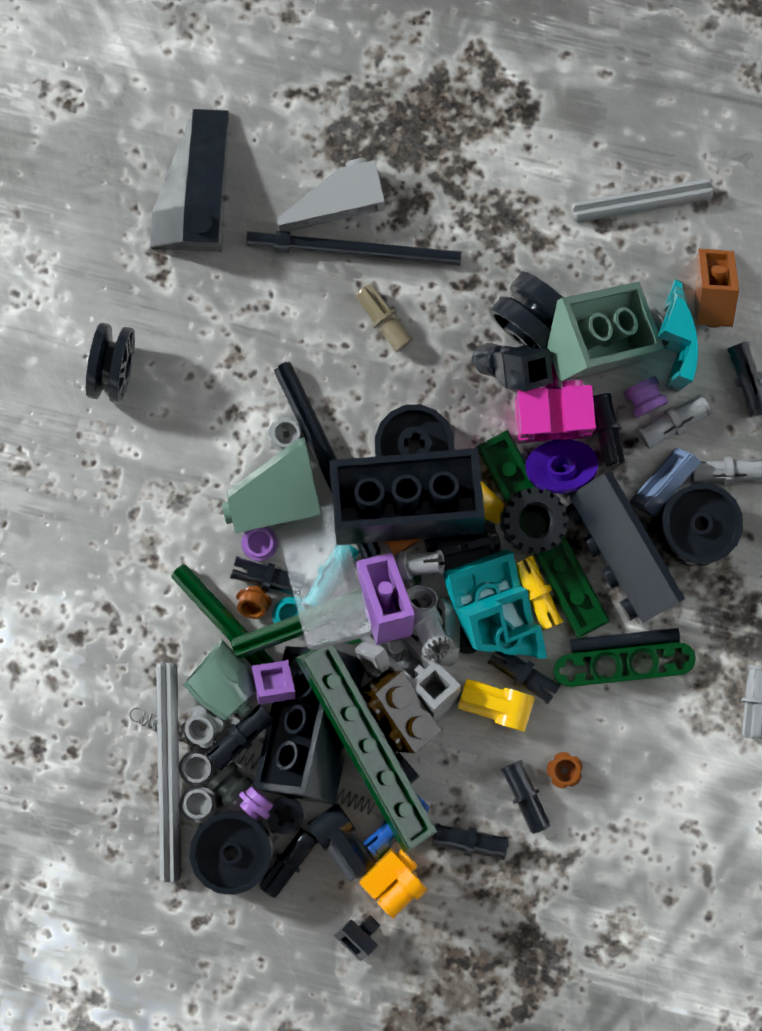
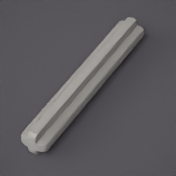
M703 179L573 203L572 214L574 221L580 223L704 201L712 198L713 187L710 179Z

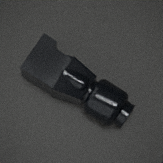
M485 343L476 348L472 354V362L478 372L495 377L505 388L526 392L553 383L550 349L542 347L536 349L528 345L511 347Z

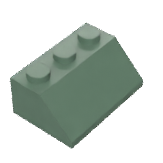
M639 281L557 300L547 349H550L552 363L559 382L636 364L664 350L661 338L658 337L657 327Z

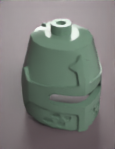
M223 639L215 645L183 684L202 706L223 720H228L236 712L242 717L252 708L248 701L256 692L253 677L248 666L242 660L239 661L236 658L234 651Z

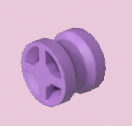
M656 376L648 378L623 392L626 399L632 401L634 405L633 413L636 418L647 415L668 403L666 396L660 394L657 388L659 382Z

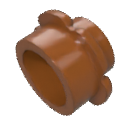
M249 586L246 590L241 589L236 595V599L239 600L237 610L241 615L250 619L262 618L266 611H268V607L272 604L270 596L258 586Z
M560 752L554 756L553 761H549L547 775L552 778V784L558 788L574 787L582 778L580 773L583 765L578 757H572L568 752ZM563 767L568 768L567 774L562 773L561 769Z

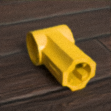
M466 679L457 709L494 720L493 723L525 732L535 697L504 687L502 690L479 681Z

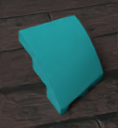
M675 279L663 308L667 313L658 337L666 340L664 349L677 353L665 387L678 392L694 379L698 361V339L683 283Z
M506 549L443 572L454 611L473 649L486 652H502L508 655L533 656L539 659L547 657L542 629L540 625L534 623L528 591L520 586L512 551Z

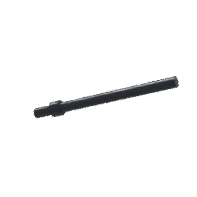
M276 230V234L247 231L246 246L274 248V252L289 253V250L458 266L461 264L462 251L293 236L289 231Z

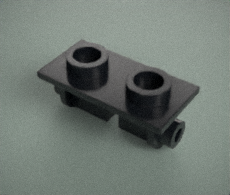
M494 523L484 525V533L424 539L426 552L442 551L444 562H439V565H445L444 572L501 551L500 538Z

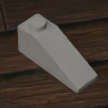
M358 158L348 161L346 167L339 168L277 218L280 231H293L385 210V201L375 160L367 162L366 158Z
M368 624L358 633V637L362 642L376 645L370 625ZM412 637L376 645L385 648L390 661L387 671H402L435 722L460 700L461 685L437 661L432 659L430 662L428 659H425L422 655L423 647Z

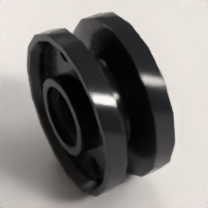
M101 322L97 326L91 344L86 372L85 389L88 398L98 399L106 384L109 390V400L119 404L123 401L130 380L134 357L135 330L133 328L123 327L117 341L114 342L112 326L110 324Z

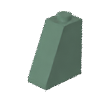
M305 438L297 439L227 491L228 502L222 503L226 524L233 523L235 533L321 515Z

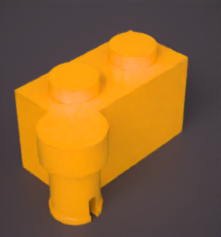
M392 847L359 880V884L393 920L414 898L419 900L428 891V888L418 879L417 873L414 871L418 867L417 863L402 849L397 853Z

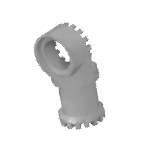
M414 585L407 590V595L415 614L412 634L419 638L423 646L422 655L425 659H428L430 662L432 659L437 661V658L442 660L441 656L446 657V653H452L454 642L446 636L442 628L443 620L436 607L438 602L437 593L428 586ZM420 598L427 601L430 606L419 608L413 605L411 600Z

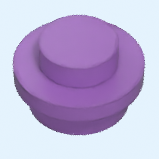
M262 527L246 531L242 537L241 545L243 552L248 558L261 562L270 559L276 553L278 539L272 529Z
M251 786L247 792L242 791L239 794L243 800L240 807L255 820L259 816L268 819L270 816L269 811L274 805L261 792Z

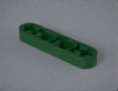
M680 642L563 655L555 661L553 676L564 687L679 676L687 674L693 669L696 656L694 650L689 645ZM676 648L680 649L682 655H687L688 662L682 663V669L679 670L676 664L669 663L662 664L664 672H658L659 658L656 650H662L661 657L674 655ZM639 652L648 654L652 659L651 669L644 674L636 672L632 666V659ZM602 656H609L615 661L616 670L610 677H602L596 671V662ZM590 657L589 671L592 680H585L586 672L575 674L573 676L574 681H568L566 675H560L559 669L565 667L566 660H571L573 666H584L583 658Z

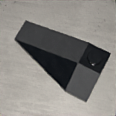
M192 110L152 211L151 249L222 252L229 110Z

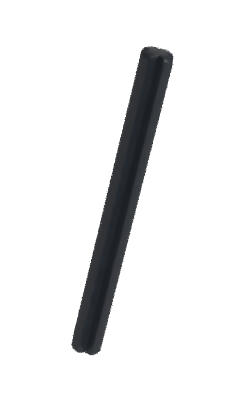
M282 363L274 368V373L332 493L329 460H337L292 363ZM377 542L356 544L363 559L375 557L381 553Z

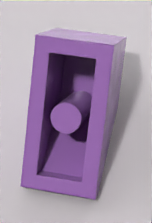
M392 552L357 561L356 566L365 614L376 645L411 637L415 614Z

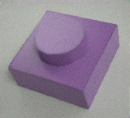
M288 660L252 666V677L259 705L295 699V688Z

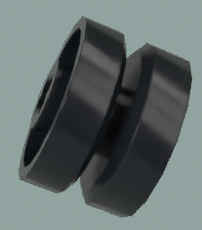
M522 271L510 285V291L514 298L501 296L491 307L489 314L497 325L520 346L528 345L536 349L541 347L547 348L557 300L564 297L538 277Z
M422 404L403 405L392 410L380 422L375 435V456L411 454L407 446L412 442H416L421 446L417 453L454 450V434L448 421L437 410Z
M693 483L678 490L661 508L657 519V537L663 550L676 562L689 567L707 566L728 556L738 545L743 532V514L736 499L724 488L711 483ZM697 518H701L700 523L706 526V530L700 531L695 527V520Z
M229 810L210 817L198 827L191 840L189 859L193 873L205 887L218 894L236 895L251 890L266 876L273 862L274 845L269 830L260 819L255 820L243 811ZM228 846L237 848L238 856L236 859L233 860V857L227 859L224 852L228 849Z

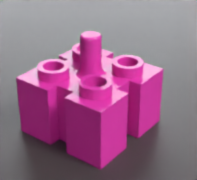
M551 363L552 384L526 392L520 390L517 392V397L514 400L517 443L590 438L596 429L592 385H583L582 380H568L560 382L561 387H559V379L554 365Z

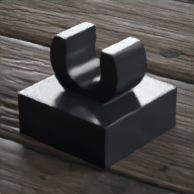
M371 915L365 918L359 925L351 919L334 936L359 961H362L378 946L370 936L381 925Z

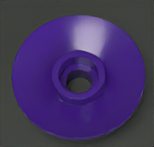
M571 439L553 440L538 446L530 453L525 464L526 475L529 481L542 491L547 489L551 493H570L577 491L595 478L598 472V458L591 447L580 441Z

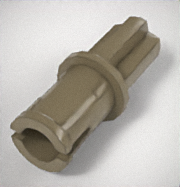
M369 284L357 292L355 295L357 301L374 322L372 327L380 330L393 347L394 352L400 351L413 341V337L409 335L395 316L397 312L395 308H389L373 285Z

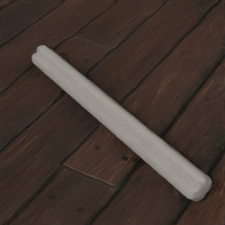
M163 662L156 666L160 879L163 882H176L181 878L178 675L176 663Z

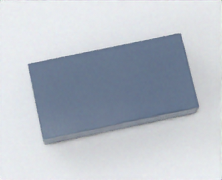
M675 448L632 497L630 502L638 510L654 517L701 461L694 454Z

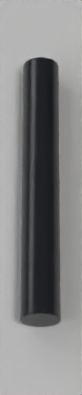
M679 628L570 639V651L572 654L680 642Z

